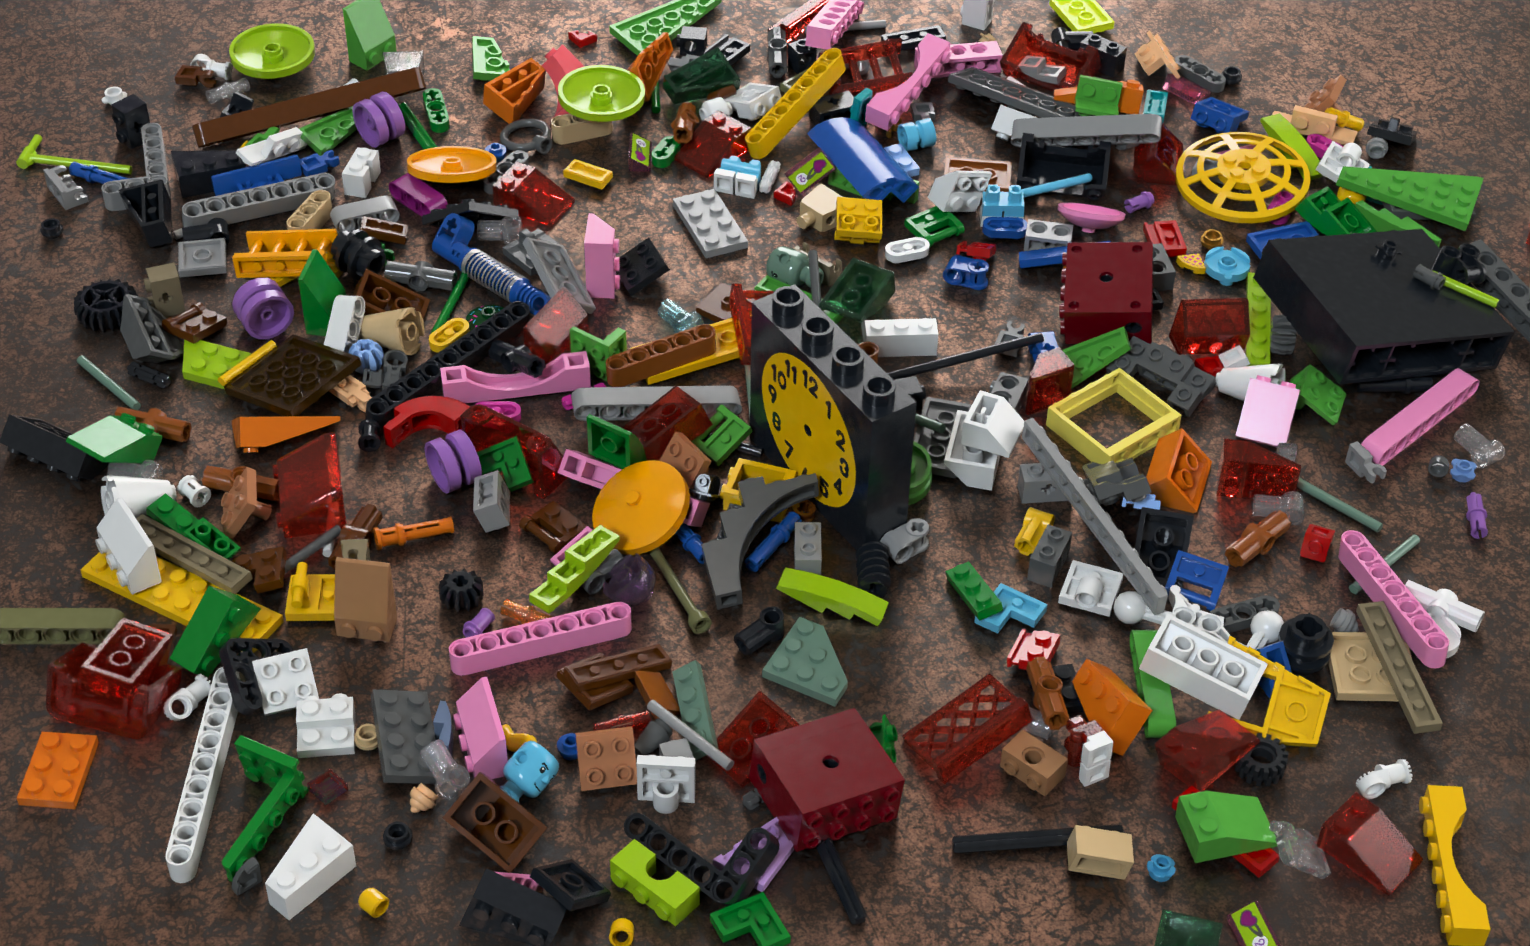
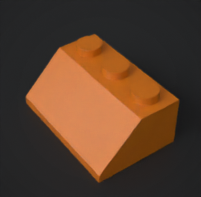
M1183 428L1158 439L1146 478L1152 492L1149 494L1156 495L1155 499L1161 501L1160 506L1196 513L1212 461Z

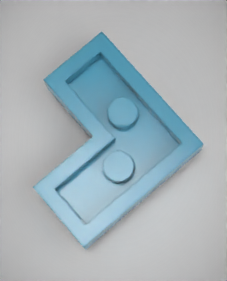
M1000 583L994 594L1002 602L1003 611L980 621L975 616L974 623L997 634L1010 617L1034 628L1046 613L1048 604Z

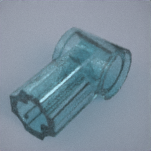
M669 298L664 300L658 308V316L673 326L675 333L704 324L698 312H688Z

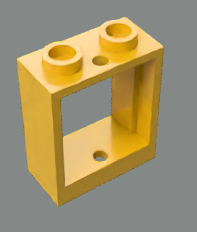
M738 458L735 467H731L729 470L728 483L723 484L721 488L720 498L723 499V510H727L730 503L741 505L739 491L736 490L741 479L745 480L747 478L763 476L765 484H770L777 480L783 481L796 478L797 471ZM788 508L780 512L775 517H773L770 521L780 523L784 519Z

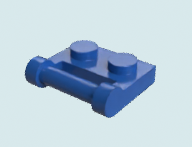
M1178 550L1165 586L1167 594L1169 596L1170 587L1176 584L1177 579L1211 590V596L1208 597L1180 587V593L1190 602L1207 607L1206 610L1211 611L1216 608L1229 566Z

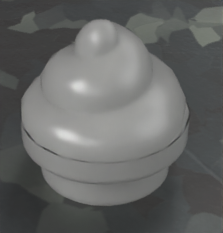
M1379 137L1370 139L1366 144V152L1373 159L1384 157L1388 151V143Z
M1340 608L1330 622L1334 632L1359 631L1356 615L1349 609L1344 610Z

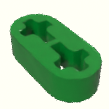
M674 136L664 137L651 153L653 166L657 168L668 167L680 154L681 143L678 144L673 139Z

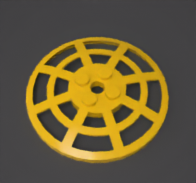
M1228 132L1208 136L1189 146L1178 160L1176 184L1183 198L1191 206L1204 214L1235 223H1262L1276 220L1295 210L1308 195L1310 171L1304 159L1293 148L1279 140L1249 132ZM1221 141L1208 147L1205 151L1197 150L1198 148L1209 143ZM1237 144L1256 146L1253 149H1240ZM1226 145L1230 149V151L1223 155L1213 153L1217 148ZM1274 147L1283 150L1295 160L1286 159V157ZM1267 149L1279 159H1268L1261 153ZM1187 157H1199L1197 174L1184 178L1183 165ZM1205 159L1218 161L1217 167L1204 171ZM1271 166H1283V178L1271 173ZM1290 166L1303 169L1304 180L1300 190L1289 183L1291 176ZM1218 176L1219 180L1224 183V186L1220 188L1209 178ZM1268 180L1277 184L1263 192L1259 188L1266 184ZM1201 181L1209 190L1218 195L1213 204L1208 203L1197 196L1190 189L1189 185ZM1233 188L1239 190H1250L1252 194L1231 192V190ZM1283 189L1294 195L1285 204L1267 210L1264 199L1278 194ZM1226 198L1238 201H1255L1257 211L1243 212L1221 207Z

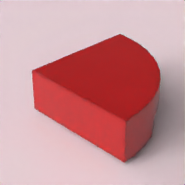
M579 30L568 32L569 39L579 48L597 42V35L588 31V34L579 33Z
M786 181L774 191V198L792 206L796 200L794 186Z
M1218 356L1197 358L1194 363L1196 368L1214 377L1224 368Z

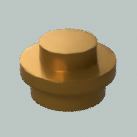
M1215 229L1206 230L1200 240L1201 244L1210 250L1215 247H1221L1224 241L1221 232Z

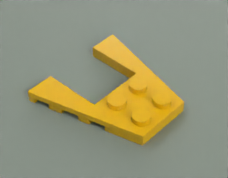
M1229 636L1228 644L1268 664L1262 677L1275 680L1263 726L1260 727L1208 711L1200 740L1240 743L1243 738L1247 739L1250 734H1253L1254 738H1256L1257 733H1262L1263 738H1266V735L1269 734L1272 735V741L1275 738L1279 739V745L1316 747L1331 693L1300 675H1294L1287 671L1283 665L1261 656L1257 650L1250 646L1247 648L1235 641L1236 638Z

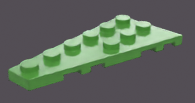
M673 0L609 26V32L638 56L639 53L664 32H668L672 41L677 37V34H681L682 26L690 27L719 5L722 0Z

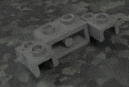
M1135 336L1129 341L1131 350L1109 363L1106 367L1107 374L1121 368L1131 377H1134L1137 371H1139V375L1172 391L1167 399L1168 405L1172 408L1175 405L1180 407L1188 417L1191 416L1198 404L1216 385V378L1196 368L1193 360L1187 355H1179L1165 344L1159 345L1153 341L1149 344Z
M1133 458L1114 463V461L1105 464L1091 462L1081 466L1086 478L1083 479L1085 486L1091 494L1096 496L1099 505L1104 504L1107 506L1114 504L1122 496H1124L1126 501L1138 502L1147 497L1146 494L1152 493L1147 478L1143 473L1139 474Z

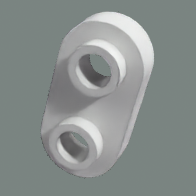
M921 237L890 242L885 247V258L895 264L922 259L929 254L930 244L928 240Z

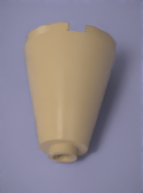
M407 307L363 316L359 338L372 339L386 349L400 350L406 355H414L422 345V343H418L420 336H424L422 314L419 311H415V308Z

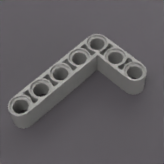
M147 123L141 128L146 176L109 181L102 185L101 190L107 210H126L118 190L157 180H163L171 199L165 144L162 129L158 123Z

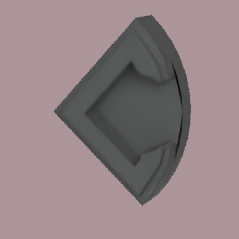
M254 856L239 868L233 878L232 890L237 896L263 881L259 862Z

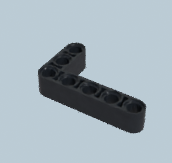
M631 814L624 823V831L629 838L635 839L656 854V858L675 872L679 871L698 885L702 892L725 907L748 897L777 855L780 846L778 839L764 828L755 827L746 834L724 868L720 870L643 814ZM645 823L644 831L638 835V828ZM767 838L766 845L758 850L759 841ZM666 839V846L659 851L660 842ZM688 854L687 863L684 866H680L681 859ZM749 862L750 867L748 871L741 874L742 866ZM710 870L709 879L702 883L703 874ZM732 887L731 896L724 899L725 890Z

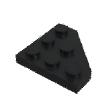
M464 199L461 204L446 205L445 209L431 210L430 214L422 216V225L440 228L446 216L451 213L470 219L474 225L489 222L500 224L519 219L518 209L509 208V205L494 206L492 202L477 203L475 199Z

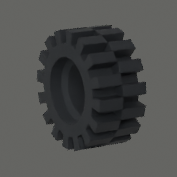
M1257 733L1256 738H1254L1253 734H1250L1247 739L1243 738L1238 744L1234 760L1235 771L1240 772L1239 777L1241 779L1247 777L1246 782L1249 784L1252 781H1256V786L1261 787V783L1264 782L1265 787L1271 785V781L1274 785L1277 784L1279 779H1282L1288 762V751H1285L1286 746L1284 744L1279 745V739L1275 738L1272 741V735L1267 734L1266 738H1263L1262 733ZM1262 756L1271 763L1262 764L1256 762L1251 757Z

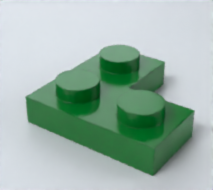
M517 436L477 452L482 475L497 470L499 472L502 471L510 492L534 483Z
M764 892L710 913V922L723 943L749 932L758 946H785L791 942L790 934Z

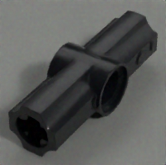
M496 340L492 342L488 350L489 357L502 363L508 373L518 370L537 378L542 375L546 367L544 359L532 354L525 344L515 347L501 340Z

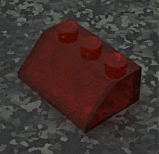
M1162 123L1159 142L1142 143L1139 146H1135L1134 172L1147 183L1177 185L1176 167L1179 158L1183 154V144Z
M562 287L523 327L524 344L530 349L532 354L544 359L546 365L561 354L571 352L570 329L573 326L589 333L588 314L568 289Z
M1247 298L1181 300L1169 333V338L1177 354L1224 353L1238 345L1244 351L1250 337L1249 301Z
M674 386L622 428L638 437L644 447L647 461H660L675 432L683 433L692 442L713 424L701 403L678 386Z

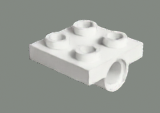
M1332 141L1315 170L1337 183L1343 166L1368 168L1370 164L1360 158L1362 150L1359 145L1347 143L1342 147Z
M1073 560L1060 592L1058 603L1110 617L1124 574Z
M307 648L252 661L262 695V707L265 716L296 709L297 701H302L307 696H317L319 698Z
M637 755L638 800L653 801L655 810L662 814L674 812L678 808L679 802L695 803V758Z

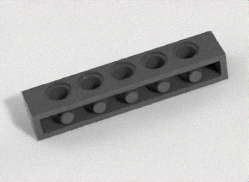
M1481 239L1471 243V245L1479 249L1480 255L1477 260L1485 266L1487 275L1483 283H1471L1479 291L1499 299L1496 309L1530 342V288Z

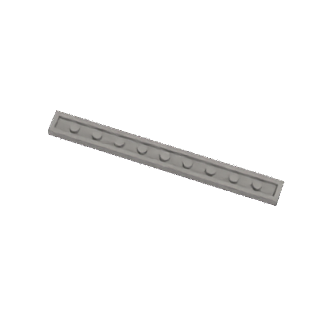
M1034 418L1024 420L1022 433L1024 442L1137 593L1142 596L1154 615L1163 613L1168 599L1165 587L1160 585L1155 579L1152 570L1143 563L1137 550L1130 546L1125 539L1124 533L1114 525L1110 515L1099 505L1096 496L1089 492L1083 479L1078 477L1073 471L1070 462L1064 459L1057 445L1052 443L1046 435L1044 428L1039 426Z

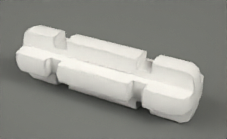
M772 160L769 162L759 183V191L761 193L765 192L767 194L770 192L781 169L779 161L775 162Z

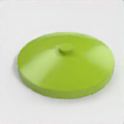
M276 23L264 24L240 33L230 44L229 54L232 65L239 72L254 78L274 79L295 74L306 68L315 56V46L311 35L297 26Z
M592 65L573 70L561 79L558 85V100L564 110L573 116L589 121L610 122L635 114L644 104L645 87L641 79L628 70L609 65Z

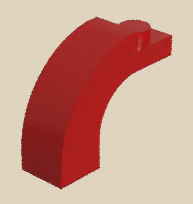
M419 397L395 407V418L388 421L383 427L386 445L394 448L414 432L423 429H438L447 434L459 429L466 432L473 426L472 408L459 400L449 397Z

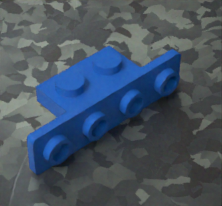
M292 155L213 175L211 179L214 194L218 196L283 182L286 179L301 176L302 170L298 155Z

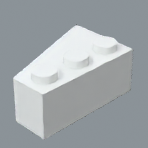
M313 813L265 882L269 904L285 918L291 920L356 867L353 845Z

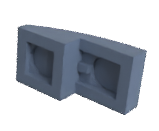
M440 701L433 721L435 740H438L439 763L450 764L453 754L451 715L446 701Z

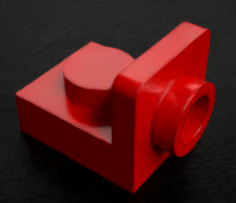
M1309 524L1305 532L1300 556L1325 562L1335 530Z

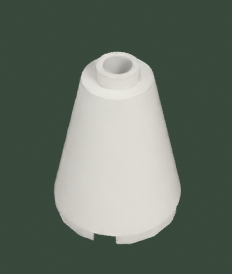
M1283 364L1223 368L1221 372L1216 374L1215 386L1218 387L1219 392L1245 401L1250 378L1256 379L1257 375L1271 378V383L1281 385V381H1286L1285 368H1282Z
M114 475L102 477V481H106V486H101V499L105 515L116 499L120 497L123 498L135 518L141 514L147 515L146 508L165 493L173 500H176L177 497L175 486L171 485L168 480Z

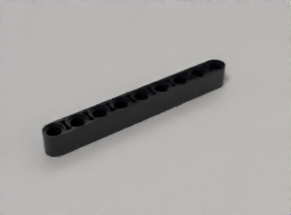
M521 301L512 302L367 402L365 419L378 421L380 429H383V426L388 421L395 418V407L411 399L431 396L442 388L440 368L461 365L471 368L489 355L488 350L492 342L501 340L507 343L527 328L530 312L529 306Z

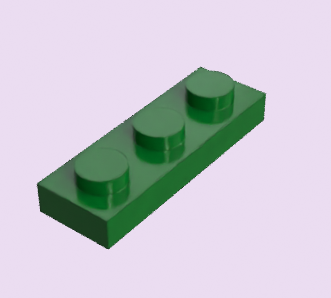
M969 561L945 571L947 580L979 621L1003 611L1002 602Z

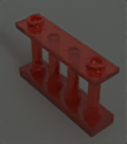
M887 39L881 42L840 49L844 63L849 65L854 82L842 84L839 78L830 87L829 95L849 90L853 97H855L865 88H869L873 91V98L876 93L890 90L906 82L913 73H903L897 56L901 52L902 39ZM889 56L895 75L883 77L877 58ZM869 60L874 79L862 80L857 65L858 61Z

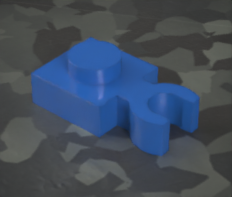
M333 150L326 151L322 156L315 153L300 159L301 170L305 176L327 172V167H336L340 164L339 156L334 157Z

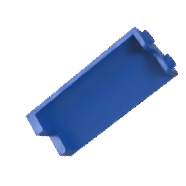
M844 117L829 119L817 124L807 133L864 199L883 200L892 192L904 203L919 188L916 182L870 132L854 119Z

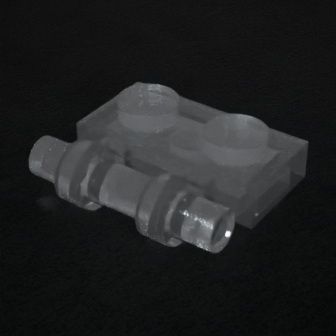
M1271 821L1269 829L1278 836L1275 840L1279 849V857L1283 864L1320 879H1324L1331 874L1324 851L1315 846L1317 838L1311 835L1310 831L1303 828L1296 829L1291 823L1286 821Z

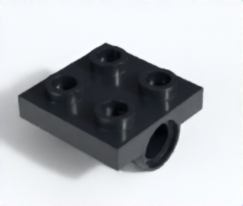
M648 237L620 256V269L616 273L620 275L622 283L630 295L633 296L670 269Z

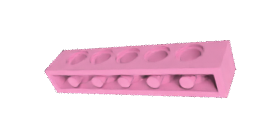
M829 0L807 25L805 46L826 50L832 48L834 44H837L838 39L842 38L843 33L847 32L848 27L852 26L853 21L857 20L858 15L862 14L864 2L861 0Z

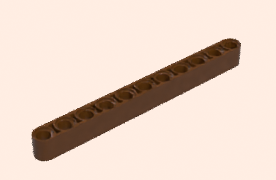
M415 67L197 123L192 126L197 145L201 148L264 132L270 127L280 128L334 114L345 108L352 107L364 99L370 100V97L382 91L395 98L424 90L426 85L420 67Z

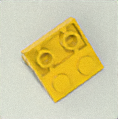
M837 197L834 240L850 241V244L864 245V242L880 243L882 238V200Z
M299 562L296 574L290 577L285 610L286 621H335V574H307L308 564Z

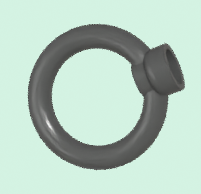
M538 119L514 121L504 127L500 133L501 144L511 151L529 152L537 150L542 154H546L552 148V140L550 139L551 129L548 124ZM525 127L538 128L543 132L542 136L536 135L532 142L515 143L508 138L513 131Z

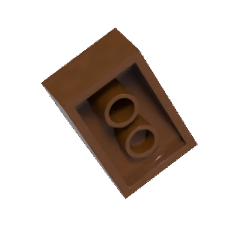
M368 269L363 273L352 295L363 297L365 301L364 316L412 307L415 308V311H419L424 319L430 299Z
M483 772L478 773L442 817L508 873L515 869L548 828Z

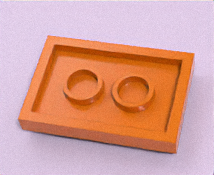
M42 731L17 795L18 804L22 806L76 809L99 744L97 735Z

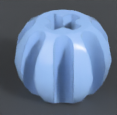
M360 339L350 347L348 353L360 358L362 365L355 370L360 374H363L364 368L376 372L383 365L384 351L380 344L372 339Z

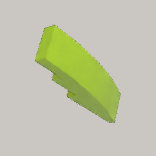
M1280 113L1261 118L1260 122L1269 137L1290 146L1304 159L1310 171V180L1323 177L1321 173L1315 170L1320 160L1304 137ZM1275 147V149L1285 155L1286 159L1295 160L1283 150ZM1297 167L1304 180L1303 169L1301 167Z
M601 525L596 527L565 550V559L547 572V581L529 594V602L550 614L592 575L619 542L620 536Z
M786 567L776 587L777 590L821 613L828 608L849 620L855 614L877 627L881 623L889 603L865 590L839 580Z

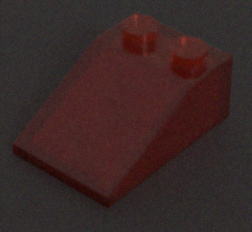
M718 110L702 121L692 134V139L687 144L685 143L676 154L675 161L708 178L714 174L717 168L720 169L723 158L729 159L730 156L739 157L748 151L745 136L751 130V127Z
M517 161L492 185L494 206L509 205V208L518 209L519 216L551 227L575 203V199L539 170Z
M122 618L81 666V691L132 708L145 693L173 638V634Z
M759 691L717 738L718 750L734 761L733 767L727 771L708 755L706 756L743 787L751 782L749 773L754 740L799 726L800 724Z
M1219 709L1175 726L1154 745L1160 765L1187 786L1193 785L1202 792L1260 743V739Z
M1357 792L1322 824L1316 845L1388 896L1423 861V858L1385 813Z

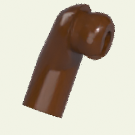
M733 84L709 93L706 100L717 97L726 99L736 95V89Z

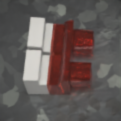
M1081 715L1069 719L1066 728L1070 732V736L1064 741V747L1068 751L1067 764L1073 767L1079 766V780L1084 787L1108 778L1113 740L1096 720L1087 723Z

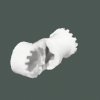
M197 54L190 63V66H199L197 61L204 63L206 68H203V71H214L211 79L218 77L229 81L232 78L231 71H233V66L230 62L218 63L211 60L205 54Z
M198 674L192 684L187 688H181L166 700L163 707L164 714L167 715L166 717L174 721H180L188 717L198 707V703L209 695L211 688L209 683L211 681H207L208 678L204 675ZM174 700H179L184 704L185 710L182 715H177L173 712L172 703Z
M1399 759L1395 764L1387 766L1382 764L1376 765L1374 771L1367 772L1368 775L1364 773L1363 778L1362 776L1359 777L1361 780L1357 779L1356 786L1362 796L1369 800L1380 796L1392 784L1400 782L1405 784L1411 783L1413 775L1409 773L1412 771L1408 769L1410 768L1406 759Z

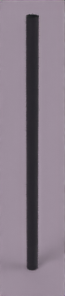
M1037 333L895 370L887 374L893 380L911 377L1044 342V337L1042 333Z

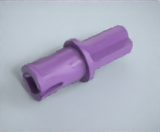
M1471 492L1466 497L1468 507L1466 518L1470 521L1471 536L1480 539L1478 530H1481L1482 538L1488 534L1485 520L1487 518V511L1483 507L1481 494Z

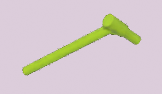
M38 134L34 135L29 145L24 148L16 161L17 166L22 169H26L34 163L70 167L71 163L75 161L87 166L95 165L100 170L107 172L132 174V166L39 155L36 149L41 143L42 137Z

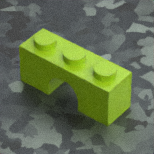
M632 840L610 860L612 881L618 887H624L632 893L639 903L646 904L652 908L660 919L668 920L675 927L700 905V887L679 871L665 880L651 878L656 873V854L637 840Z

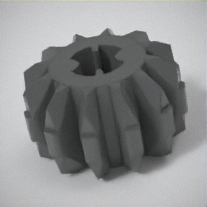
M1283 314L1275 315L1272 318L1270 330V350L1272 353H1278V355L1293 353L1297 331Z

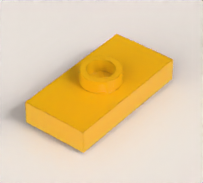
M574 159L563 170V175L565 178L602 190L613 178V171Z

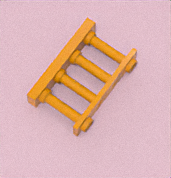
M337 230L247 231L246 238L249 252L234 253L232 257L236 278L300 276L313 249L318 250L328 264L326 252H331L332 243L338 236Z

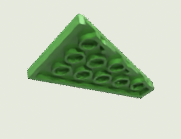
M1343 166L1336 185L1466 231L1484 178Z

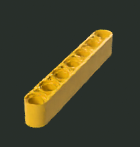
M830 48L826 50L747 133L745 140L753 159L766 157L842 76L846 67L840 49Z

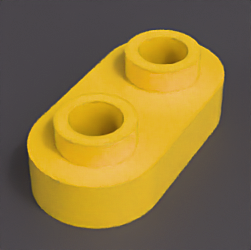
M453 318L432 332L429 336L430 349L439 353L470 332L468 321L463 318Z

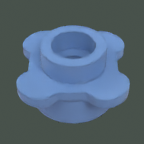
M1460 459L1452 460L1453 469L1450 470V474L1456 481L1468 482L1475 478L1474 470L1477 465L1474 462Z

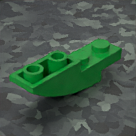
M166 493L146 508V514L153 520L228 560L241 551L240 546L204 517L198 520Z

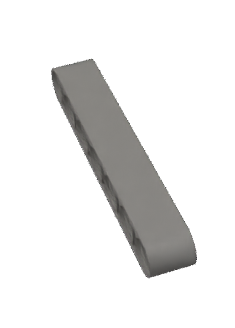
M1156 114L1016 119L1013 121L1011 144L1021 147L1023 133L1034 134L1033 138L1036 142L1040 143V140H1044V145L1048 146L1100 145V141H1108L1111 144L1156 143L1160 141L1162 117Z
M320 173L190 201L182 207L183 227L208 224L213 218H222L227 224H233L296 210L317 190L328 191L332 201L335 197V178L329 173Z
M734 386L578 388L571 395L574 416L580 421H587L589 414L605 421L710 419L721 404L736 416L742 412L739 393Z

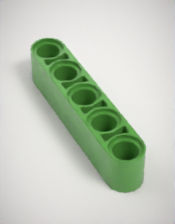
M1131 630L1130 652L1138 696L1153 710L1143 724L1145 737L1174 738L1176 736V716L1170 685L1139 669L1147 649L1158 630Z

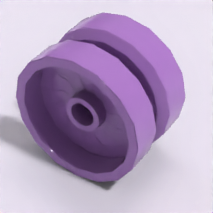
M382 91L370 97V100L364 99L353 105L352 112L356 128L364 141L371 147L376 148L388 142V139L393 140L404 134L405 120L402 111L394 98L387 92Z
M256 278L250 280L238 289L233 298L232 306L234 313L241 321L245 330L254 338L270 339L284 332L293 320V305L277 282L272 279Z
M461 429L446 434L445 441L439 437L425 443L424 449L428 467L436 484L444 493L447 494L460 489L462 483L470 485L474 483L475 477L482 475L481 464L475 447L467 434Z

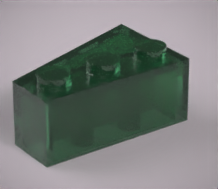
M717 47L665 75L663 89L672 102L678 104L707 98L709 93L732 84L738 90L740 89L741 80Z

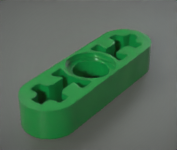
M437 88L426 89L423 92V104L430 129L436 133L446 132L449 130L450 124L442 92Z

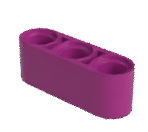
M409 173L389 183L391 195L421 217L430 214L433 209H445L446 205H448L441 193Z

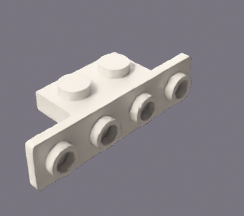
M295 127L270 135L266 140L239 148L236 154L244 163L254 166L305 149L307 144L300 138L303 132Z

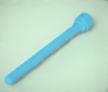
M1087 173L1021 189V192H1023L1025 198L1092 181L1093 177Z

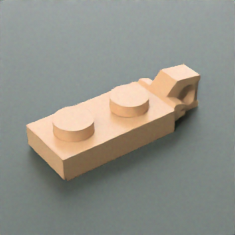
M351 375L329 390L330 393L351 407L357 405L365 413L367 402L372 398L367 391L366 385Z

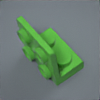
M1080 75L1074 99L1075 112H1078L1081 116L1119 115L1118 103L1123 83Z
M574 326L570 329L571 353L586 351L590 374L607 381L606 360L612 355L627 350L626 331L618 327L602 340Z
M1310 364L1290 380V383L1296 384L1295 389L1300 390L1296 409L1300 410L1307 404L1330 424L1335 425L1338 423L1346 393L1340 386L1334 384L1321 371Z

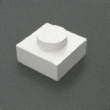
M1240 345L1218 355L1224 368L1241 367L1250 364Z

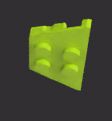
M184 340L183 377L187 380L224 389V386L218 382V378L252 353L202 340L194 344Z

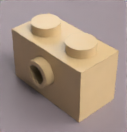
M1075 825L1067 841L1068 871L1125 880L1134 864L1132 834Z

